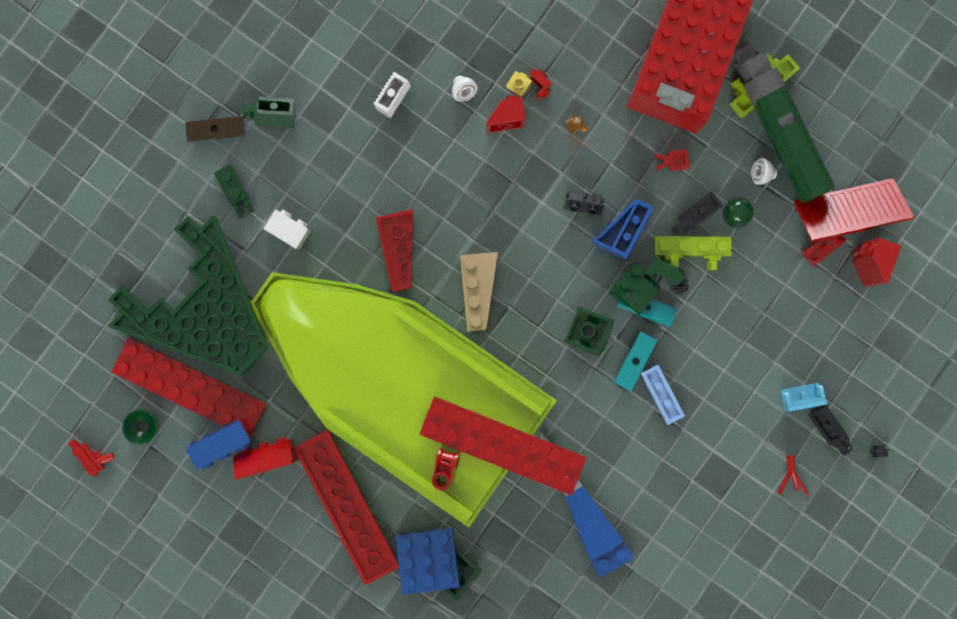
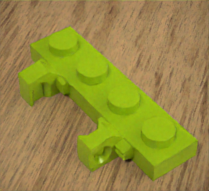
M766 53L772 68L778 69L784 82L800 69L789 54L779 61L777 58L773 60ZM737 78L730 84L736 91L734 95L737 98L729 105L742 119L754 107L743 87L744 84L739 81L740 78Z
M655 236L654 256H665V260H669L670 263L679 267V259H682L683 256H703V259H707V271L717 270V261H721V257L731 256V237Z

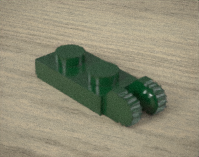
M229 164L214 172L219 185L239 219L244 217L242 210L238 206L242 202H244L247 211L250 214L253 213L254 209L249 201V196L232 165Z

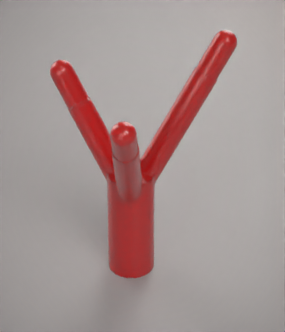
M794 455L786 456L788 473L780 486L778 494L781 495L791 476L795 490L798 491L800 486L804 494L808 496V491L796 473Z

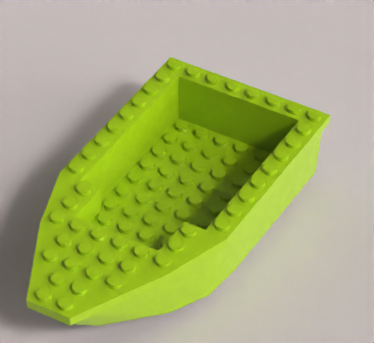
M275 272L270 274L251 301L255 314L289 378L325 427L468 528L509 470L419 435L434 396L531 435L536 432L557 401L415 301L357 284ZM440 448L444 449L445 452L460 453L454 481L443 491L435 489L432 484L435 459ZM440 475V481L447 483V478Z

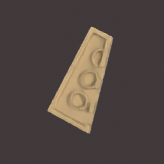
M498 252L460 255L467 332L486 330Z

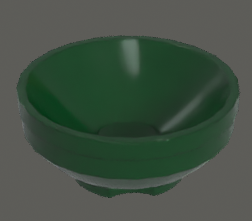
M147 410L130 412L122 424L123 435L129 442L136 445H143L152 441L159 429L157 418ZM141 421H146L149 425L146 432L139 430L138 426Z

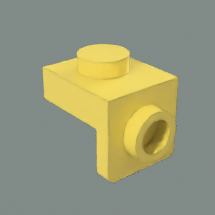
M515 71L506 88L522 97L531 87L532 80L526 74Z

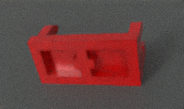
M837 236L815 241L801 253L814 267L846 241V238Z

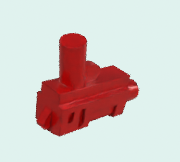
M73 439L68 443L73 449V455L79 459L90 476L96 477L100 471L106 468L103 464L115 460L113 452L103 456L99 451L93 452L86 442L79 445Z

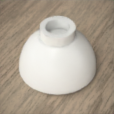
M457 76L453 81L452 95L456 101H467L475 95L478 86L471 78Z
M759 158L752 166L751 177L755 184H766L777 176V169L765 158Z

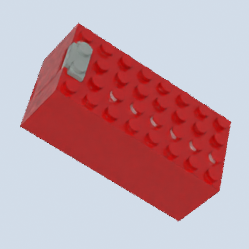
M666 0L626 108L697 134L710 118L753 0Z

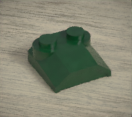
M631 263L615 282L609 293L640 315L661 286L645 273L642 265Z
M578 306L571 327L563 342L600 356L611 335L614 320Z
M457 547L456 553L461 587L444 589L455 601L468 590L482 572L479 566Z

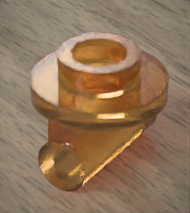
M571 114L566 120V128L570 133H576L577 130L582 132L587 130V125L576 114Z

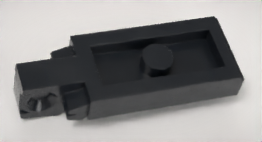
M711 191L680 214L678 217L680 222L672 227L676 234L684 228L688 232L721 209L723 205Z
M822 405L808 413L809 417L829 446L837 447L842 456L849 454L853 449L849 442L850 439L828 406Z

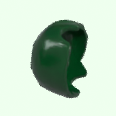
M743 197L733 198L723 209L724 221L733 228L744 227L751 221L754 215V207L749 200Z

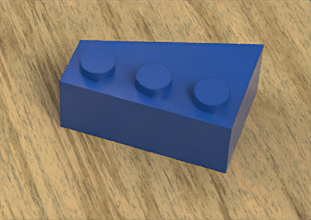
M636 198L598 237L592 240L593 245L627 262L654 212V207Z
M239 419L210 435L203 436L202 439L196 442L188 443L186 451L196 470L199 468L204 470L212 466L213 461L217 459L222 461L231 456L230 452L236 449L241 451L247 448L251 439L242 421Z

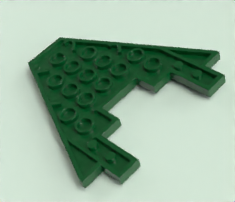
M212 215L200 228L187 216L174 230L200 254L187 268L200 282L175 309L160 297L147 310L125 287L120 286L108 300L121 313L108 326L243 376L269 348L217 218Z

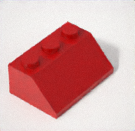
M876 238L856 245L852 254L854 256L852 262L863 286L871 287L889 282L902 246L882 238Z
M285 436L275 439L276 443L269 445L267 441L257 444L256 449L250 450L247 447L238 451L239 454L233 455L235 480L297 462L299 459L294 450L293 438L287 440Z

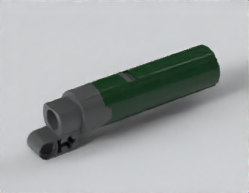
M748 41L740 44L735 48L731 60L740 78L746 83L743 87L799 200L807 202L829 192L834 188V182L778 69L772 68L765 52L756 55Z

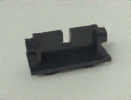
M573 191L566 193L564 209L573 212H586L591 215L602 214L604 198H601V196L587 194V200H584V193Z

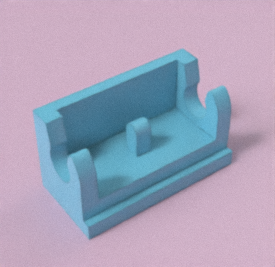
M819 383L780 390L784 411L790 412L827 404L823 386H819Z

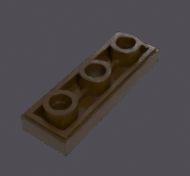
M241 116L185 122L188 142L245 136L244 119ZM215 127H218L217 132H213Z

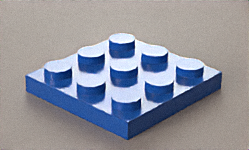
M453 528L396 536L402 595L461 587Z

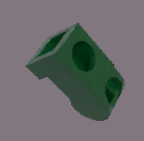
M654 256L645 272L651 277L656 274L664 277L670 285H678L685 279V273L681 268L660 256Z

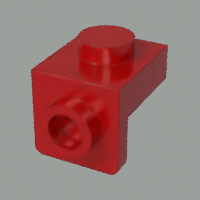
M534 68L529 73V78L541 89L536 95V99L539 101L542 97L545 99L550 94L552 82L547 79L548 76L542 70L537 71Z

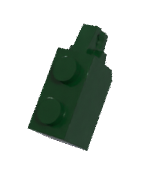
M258 97L255 103L251 105H241L240 114L242 118H249L255 121V125L294 128L295 102L294 99Z

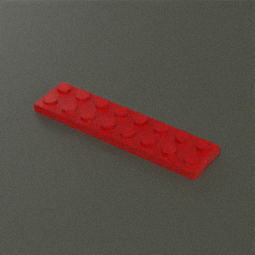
M132 338L127 339L111 371L115 375L222 426L240 419L250 438L267 403Z
M436 396L432 400L419 433L421 436L571 496L587 459L586 456Z
M326 430L294 447L302 466L364 584L367 585L399 568V563L330 431Z

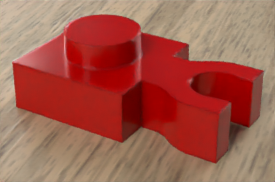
M688 149L668 151V156L662 154L654 156L655 159H661L663 162L662 165L655 166L656 170H661L669 166V171L689 169Z

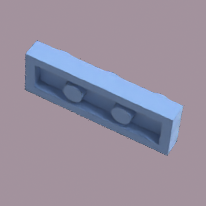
M655 365L642 372L641 376L666 424L669 425L684 417L685 415L659 365Z

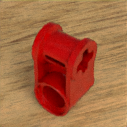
M442 448L438 450L432 484L435 489L443 491L453 483L460 460V453L445 452ZM439 476H445L447 483L441 482Z

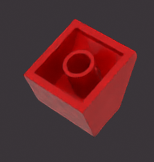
M510 95L503 99L487 120L486 132L493 133L524 128L526 119L522 97Z

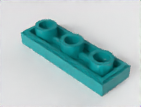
M652 299L646 306L648 310L644 309L639 315L664 326L671 327L677 309ZM618 300L616 307L637 314Z
M640 331L614 383L632 391L658 340ZM633 358L638 359L637 365L632 363Z

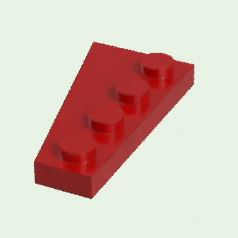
M413 209L376 217L392 292L411 288Z

